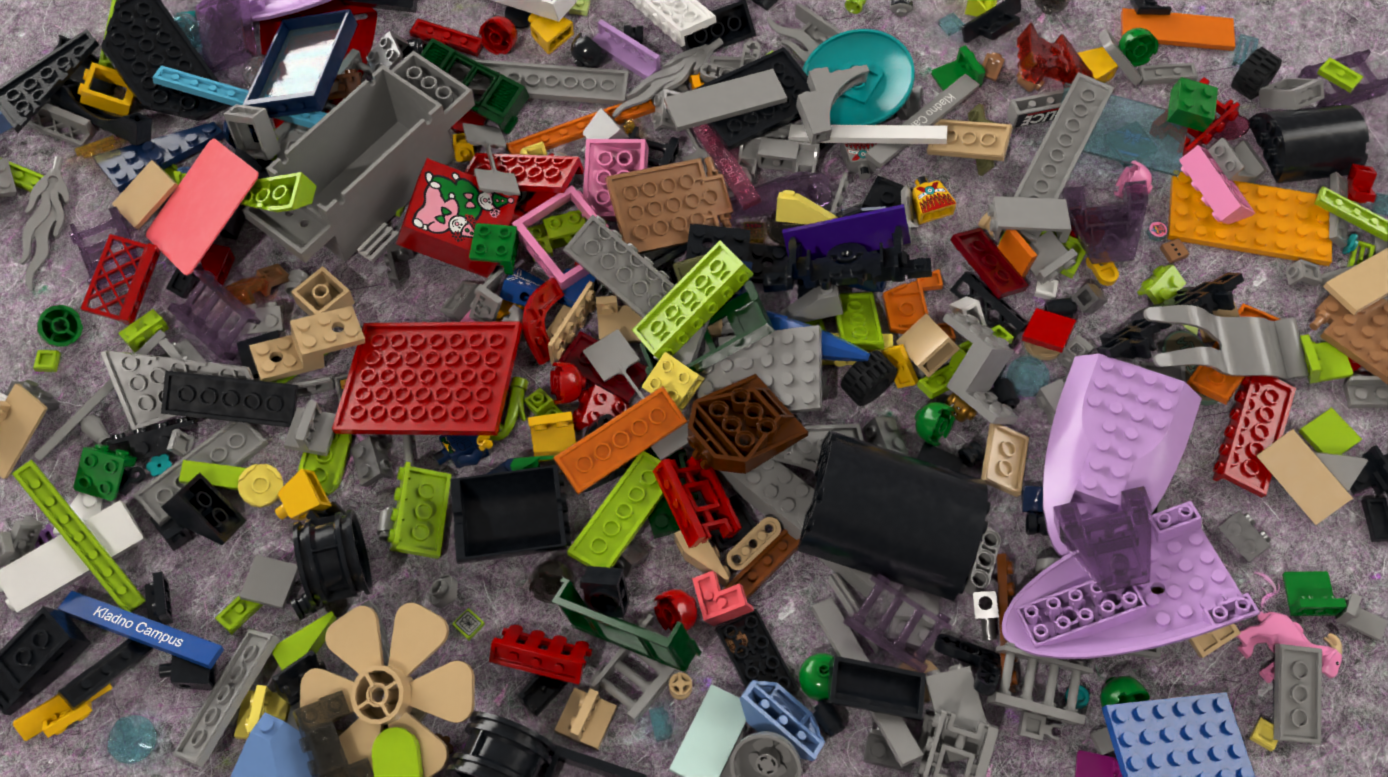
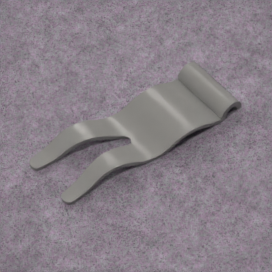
M1192 305L1149 307L1144 310V318L1147 321L1183 324L1199 328L1216 340L1220 346L1219 350L1212 347H1194L1156 354L1153 357V362L1157 367L1199 365L1213 368L1217 372L1229 376H1269L1281 380H1289L1296 377L1301 379L1309 376L1297 321L1294 317L1277 321H1270L1261 317H1221L1210 314L1201 307Z

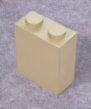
M927 313L896 341L898 345H904L908 357L928 378L960 349Z

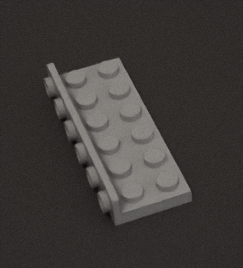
M592 214L564 247L563 251L643 319L675 285L668 280L670 277L664 271H658L653 267L654 263L649 258L640 256L637 253L638 249L631 243L626 244L621 239L622 235L614 229L611 231L606 226L607 223L598 215L595 217Z

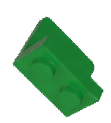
M966 45L959 48L955 61L935 68L931 72L932 77L942 91L964 74H967L979 83V87H981L985 76L984 67L979 64L974 53Z
M103 444L83 447L73 488L81 493L109 501L115 500L124 467L135 466L137 458L129 456L128 451L116 449V451L108 450L109 446Z

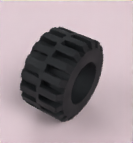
M1263 47L1258 48L1239 68L1232 80L1231 87L1249 100L1259 96L1260 88L1268 86L1281 67L1282 59Z
M875 350L870 352L868 361H856L849 368L840 386L858 406H864L877 399L886 391L896 377L897 368L880 351Z

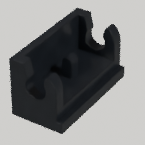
M311 650L272 677L278 695L290 706L300 701L301 680L306 672L314 668L327 670L323 661L318 662L315 652Z
M537 674L518 694V698L537 717L569 682Z

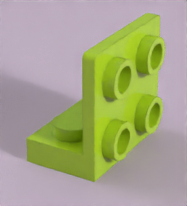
M1309 334L1300 336L1309 373L1307 377L1309 384L1353 376L1349 359L1344 353L1328 342H1312Z

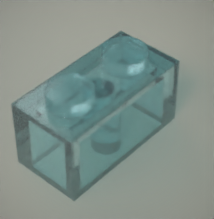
M663 707L649 710L656 742L671 739L670 734L673 732L671 724L668 725L667 719H669L667 710L664 711Z

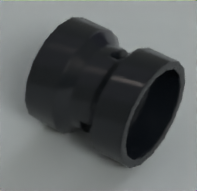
M624 25V34L643 44V25H637L636 27Z
M1027 513L1025 522L1026 534L1035 535L1036 533H1041L1043 536H1049L1044 514L1038 516L1035 513Z

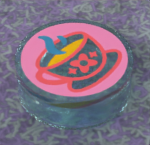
M1153 221L1147 228V236L1153 241H1162L1168 234V227L1161 221Z

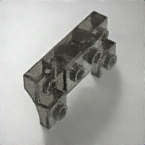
M342 690L319 698L317 702L293 711V716L301 735L299 739L301 750L303 753L307 752L310 760L307 762L311 776L315 775L316 777H374L368 758L348 764L333 721L350 714Z

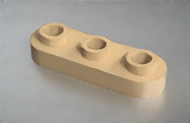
M773 517L762 519L727 552L725 558L727 566L732 570L744 569L778 537L781 532L779 521ZM767 524L772 526V531L770 533L765 531V526ZM751 539L756 541L755 548L749 546ZM734 555L740 557L739 563L733 562Z

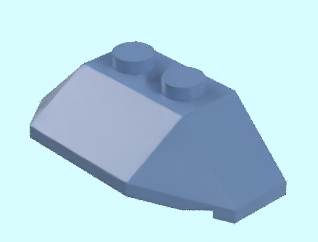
M752 680L739 698L746 722L757 732L769 731L784 736L794 745L800 758L814 761L825 744V740L820 734L819 726L813 713L777 682Z

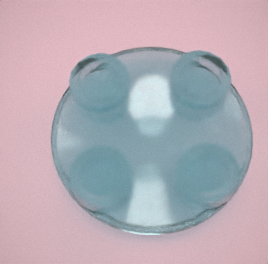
M139 715L119 718L109 734L107 747L109 754L119 762L126 764L137 763L145 759L151 753L156 743L157 734L153 723Z

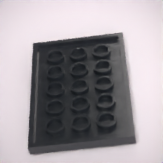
M785 47L695 88L698 89L774 69L787 96V102L708 123L709 127L728 151L800 117L796 103L799 94L806 91L810 92L807 84L808 76Z

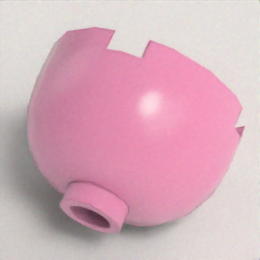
M1135 160L1131 162L1134 164L1131 168L1126 167L1115 185L1119 186L1118 192L1114 191L1115 196L1126 201H1137L1144 195L1147 196L1153 187L1151 185L1152 174L1149 169Z

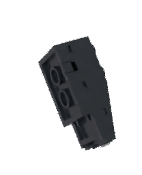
M43 606L0 650V710L4 715L11 716L55 681L91 644L65 612Z

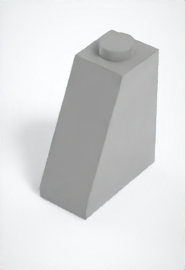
M1314 452L1347 492L1368 462L1365 458Z

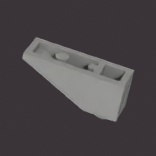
M831 284L832 287L828 290L821 289V286L812 289L780 311L781 315L805 323L843 314L838 286Z

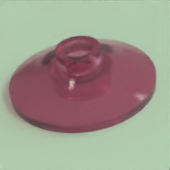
M1238 115L1233 122L1229 121L1226 123V127L1221 133L1214 134L1213 138L1217 140L1225 138L1229 141L1242 137L1250 128L1248 119Z

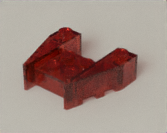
M1030 22L1017 38V47H1019L1017 57L1020 59L1018 69L1023 80L1038 85L1046 76L1062 82L1064 89H1068L1071 87L1078 72L1093 78L1092 71L1087 67L1064 34H1061L1054 43H1050L1043 38H1039L1033 23Z

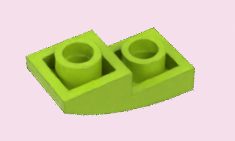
M538 388L524 399L525 404L535 416L563 413L554 404L553 399L541 388Z

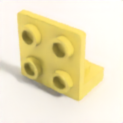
M665 352L643 383L642 388L651 394L663 386L682 413L705 378Z

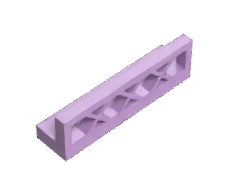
M602 19L598 22L599 33L592 40L602 48L600 52L603 54L607 53L608 57L643 79L660 71V55Z

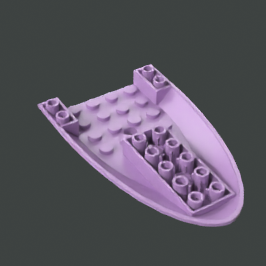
M1189 501L1113 530L1079 547L1047 567L1026 584L1011 601L1004 613L1002 634L1008 643H1014L1016 648L1035 656L1056 659H1090L1134 653L1177 643L1259 615L1260 611L1249 593L1242 595L1201 529L1202 518L1193 503ZM1154 587H1161L1164 589V592L1162 594H1154L1151 590Z

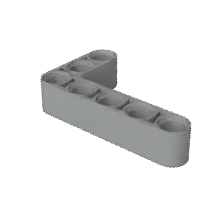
M987 528L985 534H982L976 560L972 564L966 578L964 591L970 595L983 590L990 583L1001 544L999 534L992 529Z

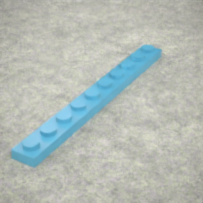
M160 66L153 76V83L231 106L236 104L243 105L249 92L245 89L165 66ZM318 111L275 118L312 128L328 113Z

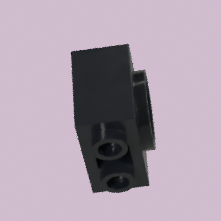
M588 566L585 574L580 578V588L583 589L584 605H587L588 609L608 617L624 618L630 600L623 569Z

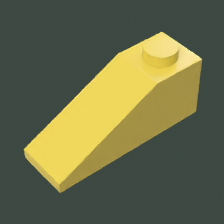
M784 190L779 192L777 197V222L812 224L838 218L801 194H795L794 191Z

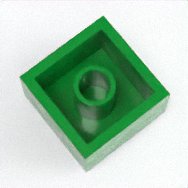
M1181 77L1170 92L1167 122L1204 132L1215 120L1218 88Z

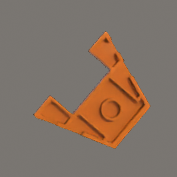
M940 270L932 271V277L917 278L916 281L909 284L904 283L883 292L882 298L890 332L904 334L926 313L928 314L923 291L942 289L943 282ZM947 323L937 324L955 342L954 329Z

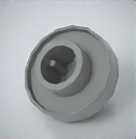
M449 574L435 580L430 588L429 602L438 608L454 602L458 595L457 580Z

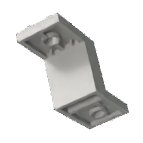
M956 312V314L946 313L943 321L973 343L946 387L992 424L1014 425L1019 417L1012 413L1013 409L1006 404H1001L997 401L998 397L989 392L1014 350L1008 346V341L993 335L994 331L991 328L980 325L975 316L971 314L963 315L959 312Z

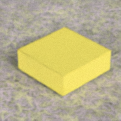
M1262 717L1259 718L1249 739L1269 751H1273L1278 740H1273L1274 724Z

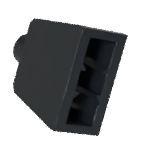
M172 655L171 663L160 664L158 668L159 677H171V683L179 689L212 690L216 684V663L212 669H208Z

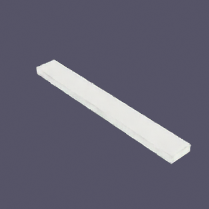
M791 124L789 140L810 143L804 125ZM831 125L830 140L819 143L947 144L948 126Z

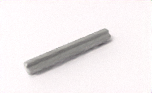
M834 573L828 579L831 587L875 653L882 651L885 648V643L839 573Z

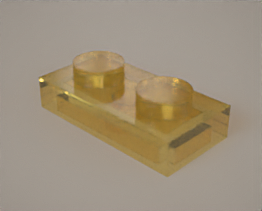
M112 135L74 150L78 157L83 156L86 159L96 155L95 151L102 149L103 152L114 149V145L118 142L115 136Z

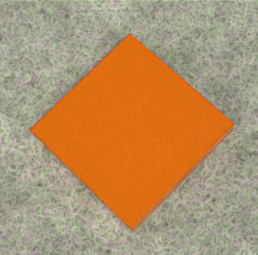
M1006 229L998 249L1025 279L1037 254L1017 230Z

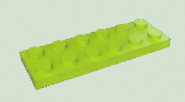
M645 451L636 457L567 550V554L587 567L612 568L664 496L653 473V470L661 460Z

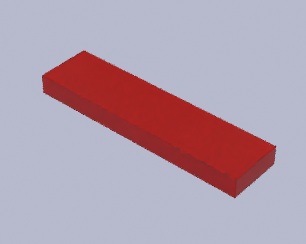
M418 18L409 31L412 37L421 38L428 42L431 38H434L457 51L478 57L484 47L481 43L483 41L482 38Z

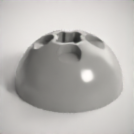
M760 731L746 736L737 744L730 759L732 777H801L802 773L801 759L794 745L784 736L769 731Z

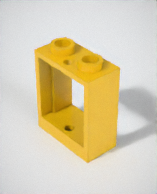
M92 62L90 69H85L83 76L85 83H80L78 94L81 95L80 103L120 116L129 115L135 98L133 93L115 69ZM93 78L127 88L124 99L121 100L90 90Z

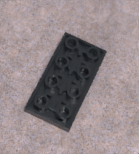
M757 609L715 628L745 689L752 680L777 682L791 695L799 691ZM734 631L735 634L733 636L728 635V633ZM739 631L742 635H746L748 639L747 647L739 645L742 643L741 639L736 640ZM725 638L733 641L736 647L734 653L730 651Z

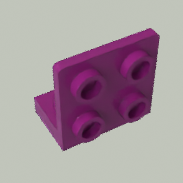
M1082 750L1077 752L1074 777H1122L1117 758Z

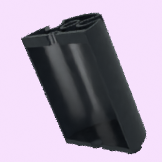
M1341 104L1264 112L1253 115L1247 121L1259 147L1265 148L1263 157L1276 183L1329 178L1330 174L1335 172L1341 176L1349 175L1352 164L1365 165L1368 159V154L1365 153L1366 142H1369L1368 128L1361 113L1351 105Z
M557 465L450 479L457 564L567 550V546H571L565 492L561 493V486H565L563 473L558 472Z

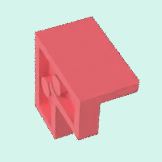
M713 570L692 578L703 620L708 624L716 626L754 611L753 606L747 603L743 585L737 584L721 590L716 572Z

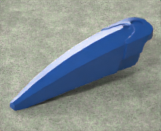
M766 311L774 330L811 326L798 320L787 318L788 316ZM822 330V360H869V352Z

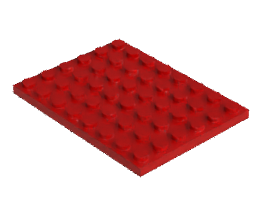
M521 322L364 323L362 332L365 337V343L356 347L332 431L335 434L497 436L523 327Z

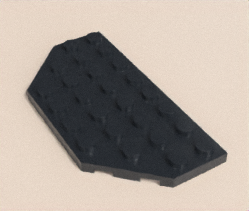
M161 0L116 1L112 18H110L106 30L107 34L101 48L143 109L200 121L231 106L153 83V76L160 66L219 81Z

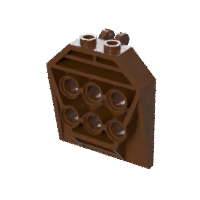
M754 374L693 401L688 423L687 441L695 449L692 457L697 461L702 459L700 463L702 469L709 470L712 467L718 471L747 474L807 437L808 431L764 382Z

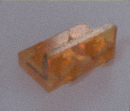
M265 275L242 278L223 288L226 292V299L232 306L250 305L256 302L252 293L262 290L261 286L268 282Z

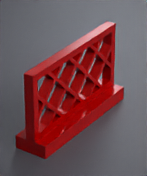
M109 234L80 309L84 312L123 322L125 325L135 322L161 253L157 245L151 243L144 244ZM113 241L121 242L124 249L113 254L111 250ZM137 247L144 249L142 256L133 259L130 253L131 250ZM127 252L131 261L120 266L116 257ZM113 259L117 267L106 272L104 269L105 262ZM134 265L136 269L135 274L126 278L122 270ZM120 271L124 280L112 284L108 276ZM106 278L110 286L99 291L96 287L97 282ZM127 284L129 288L127 294L119 297L115 288ZM113 290L116 299L105 304L101 295ZM99 297L103 304L95 309L88 307L90 300ZM119 302L122 307L119 316L111 314L108 307Z

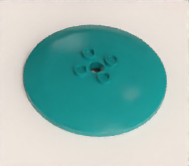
M873 29L849 30L827 39L810 54L802 69L807 76L809 71L815 68L828 67L829 72L833 73L836 70H845L856 65L862 66L867 64L869 69L866 82L860 86L848 89L833 104L830 110L831 125H876L894 115L905 104L914 86L915 68L908 49L897 38Z

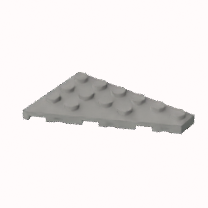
M111 350L100 352L132 431L177 416L161 414L165 371L254 380L250 368L245 366Z

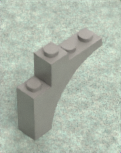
M867 64L862 66L856 65L845 70H836L833 73L829 72L828 67L815 68L809 71L807 84L810 92L806 91L798 95L796 107L811 144L830 140L832 132L830 110L845 91L867 81L869 73Z

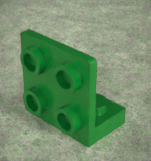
M476 223L469 254L470 260L498 262L503 266L505 274L513 275L519 245L517 226Z
M1327 571L1284 572L1282 574L1291 616H1336L1347 607L1345 598H1335L1333 595Z

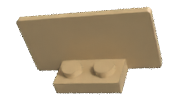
M591 281L588 282L572 308L566 305L562 306L546 331L550 338L548 350L551 364L559 361L568 345L576 338L579 328L582 329L584 327L588 314L595 310L596 292L594 291V283Z
M15 384L7 399L0 401V477L3 479L9 477L48 409L47 406L20 384Z

